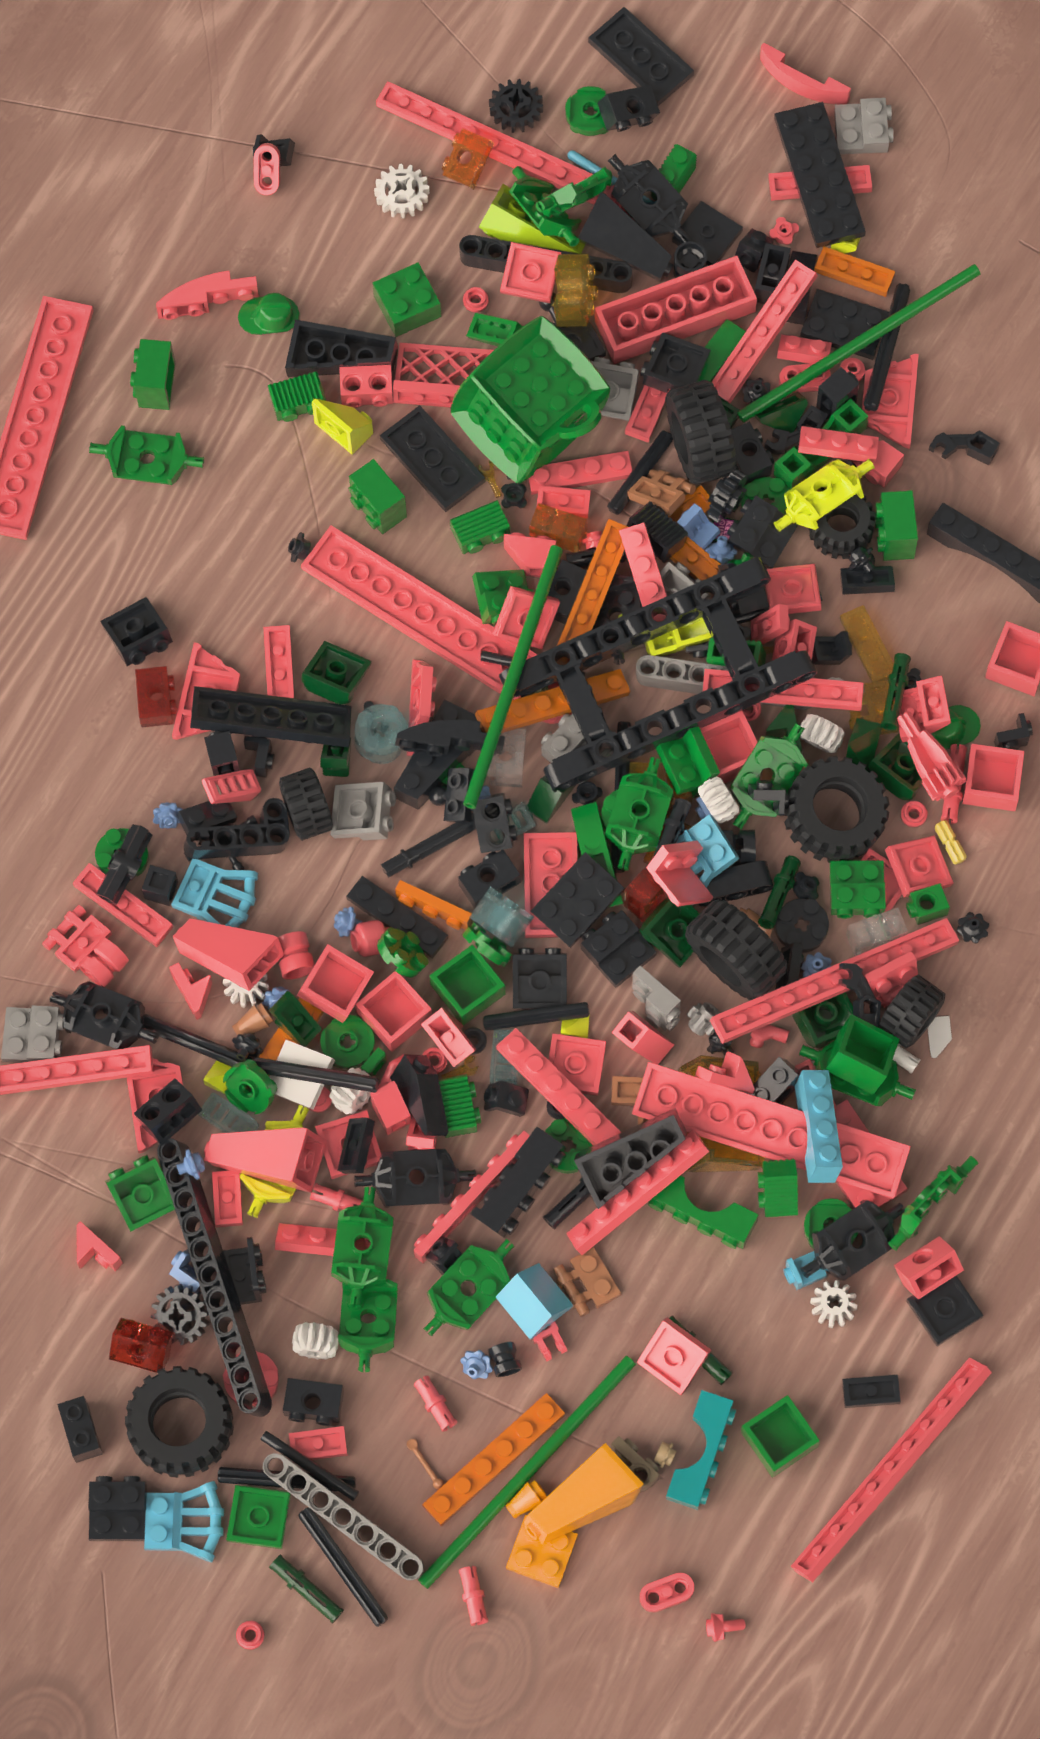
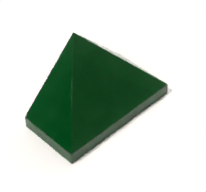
M796 392L786 396L754 417L769 427L792 433L808 402L802 394Z
M857 718L848 743L846 757L852 758L853 764L864 763L866 765L865 770L870 773L869 765L875 758L882 727L880 723Z

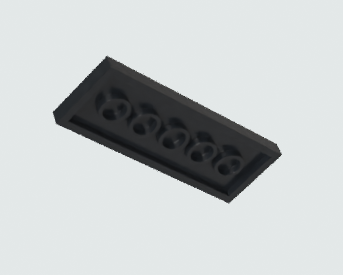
M819 102L774 113V120L816 248L864 237L866 234L864 224L824 103Z
M194 686L190 728L222 732L230 731L231 734L349 748L352 706Z

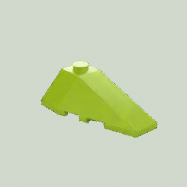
M502 184L479 225V228L486 235L504 241L578 254L582 253L585 244L579 242L576 246L571 247L564 237L544 236L510 194L511 188L505 184Z

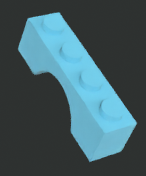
M802 1070L795 1084L798 1110L804 1112L807 1124L805 1164L808 1183H835L843 1165L829 1070Z

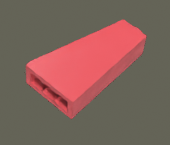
M191 918L173 935L180 954L248 991L284 955L278 937L274 935Z

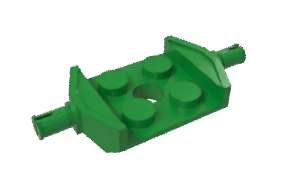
M517 166L514 168L512 174L518 180L514 182L509 192L516 202L523 208L544 236L564 237L571 247L576 246L579 243V238L574 233L577 231L582 220L580 218L569 219L565 211L559 215L551 214V217H547L542 212H539L536 209V203L550 195L554 185L528 176L522 167Z
M604 167L575 185L572 182L538 201L536 209L545 216L551 217V214L559 215L570 208L584 203L600 194V192L605 191L606 186L611 185L612 172Z
M121 425L109 441V444L91 442L89 446V453L105 455V458L109 460L114 478L173 485L178 481L183 470L187 469V466L204 467V457L186 454L180 433H176L175 437L126 430V427ZM146 454H151L155 457L154 461L149 464H144L140 460Z
M795 723L788 737L761 736L729 787L732 795L740 805L739 809H741L734 823H732L733 825L742 830L749 817L753 814L770 817L777 816L773 811V801L753 800L748 795V784H756L757 780H761V771L765 768H771L773 775L769 781H772L773 784H780L788 792L802 768L808 766V763L796 746V741H798L805 728Z
M650 757L647 771L644 773H630L622 776L605 832V837L622 851L618 865L620 869H623L624 865V870H629L632 855L656 851L671 798L674 795V790L668 783L658 778L657 772L661 763L659 758H656L655 762V757ZM636 805H643L647 808V812L643 816H636L632 813V808Z
M835 1041L824 1047L822 1051H817L803 1044L799 1056L814 1060L816 1070H825ZM892 1060L886 1079L874 1095L829 1073L832 1089L875 1106H882L891 1097H895L896 1093L912 1100L916 1089L900 1084L898 1081L897 1064L894 1060Z
M969 1156L960 1167L948 1165L947 1170L940 1171L937 1178L918 1195L911 1205L905 1208L898 1233L888 1242L889 1246L897 1251L907 1239L916 1237L919 1225L930 1212L928 1209L933 1201L938 1204L948 1193L947 1189L955 1195L965 1182L968 1174L979 1164L974 1157Z
M369 1187L364 1188V1198L361 1205L347 1207L340 1211L338 1216L331 1276L350 1287L352 1291L349 1306L354 1307L356 1300V1308L361 1307L362 1291L364 1289L386 1283L394 1217L386 1211L375 1207L376 1188L371 1187L370 1195ZM366 1238L371 1244L368 1249L361 1251L354 1245L356 1240Z
M505 1239L498 1249L493 1252L470 1245L429 1289L427 1295L435 1315L426 1327L423 1328L425 1332L433 1326L428 1333L430 1336H433L442 1324L444 1325L445 1323L468 1330L495 1301L496 1296L511 1281L503 1263V1258L515 1247L511 1243L505 1249L510 1242L508 1239ZM464 1281H471L475 1285V1293L472 1296H465L461 1292L460 1286Z
M387 1279L386 1283L364 1289L362 1291L360 1308H356V1300L354 1307L349 1306L352 1290L349 1286L342 1283L343 1293L338 1343L346 1351L358 1354V1371L363 1372L364 1365L365 1372L370 1371V1358L373 1355L386 1353L394 1347L398 1284ZM369 1313L373 1314L376 1320L372 1323H364L361 1318Z

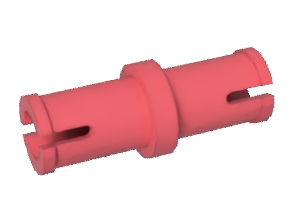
M315 1183L313 1190L323 1193V1195L312 1192L310 1200L332 1206V1210L335 1211L354 1205H361V1202H363L362 1199L345 1194L344 1190L339 1189V1191H336L318 1183Z
M424 1376V1381L420 1378L414 1383V1387L426 1403L425 1409L427 1412L432 1413L442 1432L447 1431L448 1426L451 1429L457 1424V1420L446 1406L445 1397L438 1393L429 1376Z
M468 1566L459 1570L464 1590L462 1598L467 1603L471 1626H475L476 1623L478 1626L488 1622L483 1602L485 1594L484 1590L480 1589L476 1566L471 1568Z

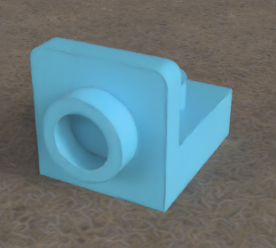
M814 1251L794 1260L792 1258L786 1260V1268L783 1269L788 1283H794L796 1290L827 1277L826 1271L821 1269L808 1278L803 1275L805 1272H802L801 1268L814 1260Z

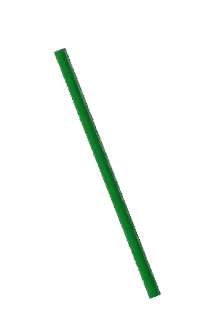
M975 264L966 268L739 410L737 414L740 420L745 423L980 276V270Z
M552 545L550 547L463 805L467 808L475 809L563 552V549L559 546Z
M626 1355L421 1575L418 1581L426 1589L431 1587L505 1505L636 1366L630 1357Z

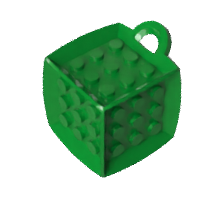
M539 316L500 344L463 381L454 395L451 404V414L479 450L517 484H521L533 476L537 469L555 459L577 437L587 434L598 425L602 416L601 411L610 395V386L587 356L559 328L544 316Z

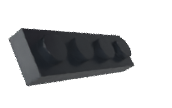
M361 876L346 896L348 901L374 919L381 921L384 926L399 929L405 933L410 931L416 934L420 940L419 946L432 959L448 939V934L364 876Z

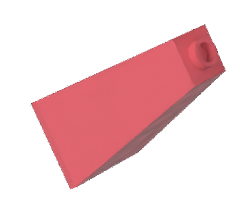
M307 1128L211 1134L210 1141L207 1142L204 1149V1161L215 1167L312 1193L327 1140Z

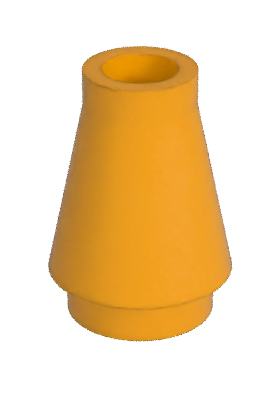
M534 1480L531 1483L527 1482L505 1506L516 1519L518 1516L537 1507L547 1497V1494L539 1483Z

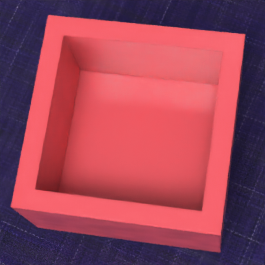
M1006 621L988 665L985 678L1035 697L1040 684V633Z
M743 711L700 728L720 771L717 777H720L724 783L736 778L757 744V740Z
M971 744L966 772L967 782L964 787L962 804L1015 811L1019 798L1024 751Z
M327 944L297 996L343 1023L374 972Z
M396 971L355 1004L357 1015L371 1027L372 1031L391 1052L422 1028L421 1024L432 1016L430 1006Z

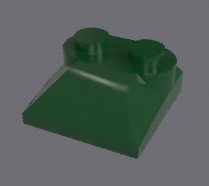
M324 641L303 671L301 681L304 683L305 688L313 694L336 704H348L353 700L354 692L371 666L372 661Z
M899 732L871 761L869 769L870 772L873 770L878 775L876 781L883 783L885 788L893 795L902 800H911L923 786V782L908 749V742L902 743Z
M667 897L644 921L639 931L648 943L653 944L680 968L694 952L685 937L686 928L700 913L691 905L678 907Z
M846 992L792 1014V1017L806 1043L813 1049L823 1048L828 1042L836 1039L842 1026L850 1015L853 1014V1006Z

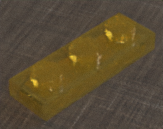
M864 605L841 614L839 619L845 631L848 632L849 639L873 686L888 680L894 663Z

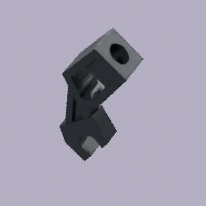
M811 405L797 423V431L790 433L789 431L774 429L772 437L777 438L779 441L772 443L767 439L764 448L774 454H784L786 450L799 445L801 426L808 424L813 428L822 429L827 423L828 414Z
M980 430L974 434L946 435L943 432L935 436L929 446V451L934 453L935 449L941 446L945 449L942 453V458L947 459L957 449H966L968 456L990 465L999 450L1000 443ZM978 443L984 446L982 449H978L973 444Z
M839 964V970H847L849 977L848 979H839L838 984L854 990L858 996L853 1001V1015L879 1028L881 1002L875 998L862 974L863 969L857 964ZM864 1002L870 1004V1014L864 1013Z

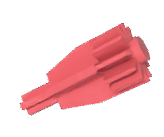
M910 711L900 715L897 721L908 737V749L917 772L922 779V785L932 801L935 799L939 801L942 797L948 799L959 792V788L963 787L962 784L967 782L956 761L952 762L945 748L927 730L921 731Z

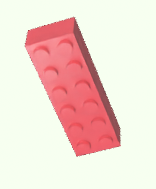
M734 256L595 308V324L613 364H617L649 352L655 340L659 341L662 333L684 339L722 325L726 319L733 321L755 313L757 297L738 256Z

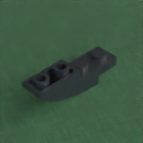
M438 720L422 723L398 732L394 746H399L401 750L408 752L416 750L426 751L431 756L447 755L450 745L460 751L474 749L481 752L487 733L479 732V721ZM500 736L494 756L501 754L505 736Z

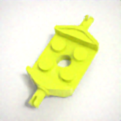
M839 459L834 460L784 493L787 515L774 522L776 529L780 532L790 524L796 523L816 530L819 528L816 522L818 519L856 494L860 499L864 498L860 479L864 474L875 468L871 460L867 459L858 467L850 466ZM821 487L827 488L826 490L821 492L817 491Z
M299 1105L293 1120L266 1121L265 1130L303 1128L302 1124L309 1109L306 1107L303 1109V1106ZM242 1173L240 1175L242 1183L254 1195V1200L247 1212L248 1215H253L254 1218H258L263 1205L267 1204V1202H290L296 1190L295 1188Z

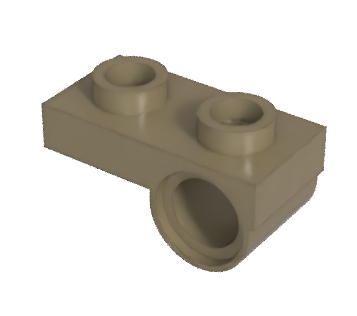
M618 1436L611 1443V1449L629 1466L633 1473L642 1471L647 1475V1480L643 1483L644 1485L640 1492L646 1491L659 1480V1474L657 1473L659 1468L648 1457L644 1460L636 1452L639 1449L628 1438L623 1440Z

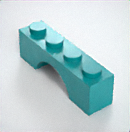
M701 1390L693 1414V1421L704 1432L706 1449L703 1456L694 1465L684 1469H675L666 1495L667 1500L696 1510L699 1509L700 1504H706L710 1489L706 1488L709 1477H715L719 1462L715 1461L718 1450L723 1452L728 1436L724 1435L726 1425H732L737 1409L732 1408L733 1400Z

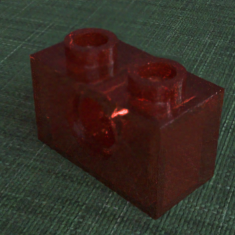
M167 666L135 669L141 727L173 725L172 715H177L176 700H171L170 691L175 690L174 675L168 674ZM155 693L163 694V697L159 700L150 699Z
M646 867L624 890V907L643 923L665 899V891L654 881L652 874Z
M120 1318L112 1334L109 1360L158 1373V1370L165 1368L169 1360L174 1332L142 1324L134 1320Z

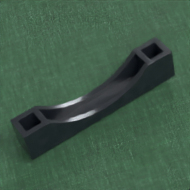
M942 503L929 521L927 535L948 548L968 553L996 567L1017 582L1040 603V561L947 504Z

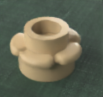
M662 1441L653 1462L660 1465V1468H663L664 1464L670 1466L676 1454V1450L672 1449L673 1443L668 1444Z

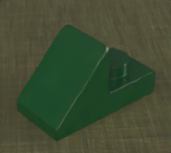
M794 705L784 706L767 728L765 736L788 737L795 723H797ZM799 737L798 741H796V746L802 754V747Z
M351 737L349 748L323 744L320 768H323L324 776H349Z
M286 991L269 1009L276 1018L275 1024L303 1047H306L322 1030L321 1026L289 991Z

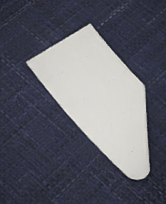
M950 1016L935 1017L928 1027L932 1058H936L952 1039Z

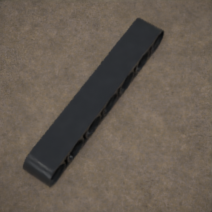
M467 235L459 243L460 260L468 267L504 273L511 242ZM533 246L561 252L562 255L555 282L614 293H625L632 286V268L626 262ZM475 249L476 252L467 253L466 250ZM494 253L501 254V256L497 258L491 257L490 255ZM573 266L576 269L573 271H568L565 268ZM599 271L601 272V274L592 275L591 272ZM618 275H623L626 278L623 280H619L615 277Z

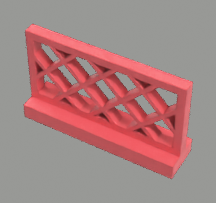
M399 343L396 374L393 383V403L451 407L454 395L460 385H454L451 381L459 375L466 379L469 375L465 371L474 365L478 367L480 361L494 350ZM404 352H415L419 357L409 363L404 358ZM433 354H441L445 359L435 365L429 357ZM459 356H466L470 361L460 367L454 359ZM424 361L430 369L421 375L414 367ZM449 363L456 371L446 376L440 369ZM408 371L416 377L413 381H401V376ZM434 373L442 379L438 383H429L426 380Z

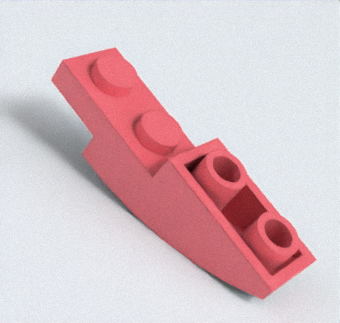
M223 271L189 281L177 287L156 303L159 319L164 318L166 320H173L178 318V316L186 315L196 317L209 313L208 303L223 304L230 300L248 301L253 297H259L256 276L231 279L230 271Z

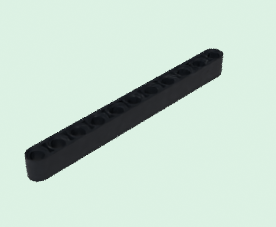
M170 1138L163 1145H158L157 1155L237 1404L244 1413L257 1417L266 1416L272 1407L271 1396L200 1179L196 1180L194 1176L185 1173L181 1182L179 1180L181 1175L176 1165L184 1162L186 1150H190V1148L186 1144ZM176 1148V1154L172 1157V1151ZM192 1197V1203L188 1206V1200ZM200 1221V1228L196 1231L195 1227ZM208 1246V1253L204 1256V1249ZM216 1271V1278L212 1281V1274ZM223 1296H225V1301L223 1305L220 1306V1299ZM231 1321H233V1327L228 1332V1325ZM241 1346V1353L236 1357V1350ZM249 1371V1379L244 1383V1376ZM257 1397V1405L255 1408H252V1402Z

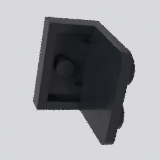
M247 1237L248 1247L223 1250L241 1305L262 1302V1293H266L265 1277H263V1271L258 1269V1267L263 1266L262 1252L259 1243L254 1244L253 1237Z

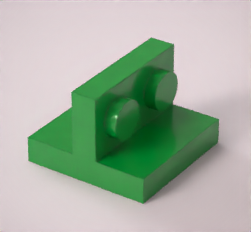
M699 726L690 728L683 738L661 743L656 748L677 795L688 792L691 799L700 797L698 787L720 773Z

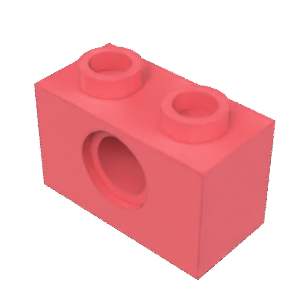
M797 619L791 620L789 630L775 639L772 661L793 651L796 653L807 651L812 660L817 627Z
M940 1236L894 1265L903 1286L918 1300L964 1271L955 1250Z

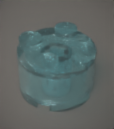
M376 704L363 710L358 715L354 731V744L358 753L376 764H385L397 759L403 750L399 746L394 745L397 733L408 728L405 717L393 705ZM382 731V733H384L385 736L380 737V734L377 732Z
M489 887L469 918L510 947H513L534 917L522 908L518 912L519 907L516 903L506 896L501 900L503 895L494 888Z

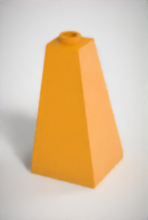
M605 1443L527 1515L524 1522L525 1528L532 1538L539 1539L544 1544L632 1505L644 1484Z

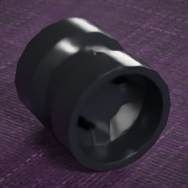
M514 1342L501 1343L488 1349L490 1358L496 1363L494 1366L496 1377L509 1376L522 1370L520 1360L515 1359L517 1350Z

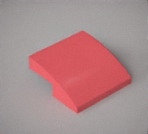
M942 675L916 681L917 687L904 690L899 716L910 711L921 731L927 730L930 734L951 723ZM898 723L902 743L907 742L908 737Z

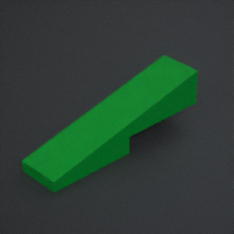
M475 313L466 336L469 339L498 347L523 326L516 321Z
M728 319L725 320L704 347L710 349L711 352L699 381H713L745 334V330Z

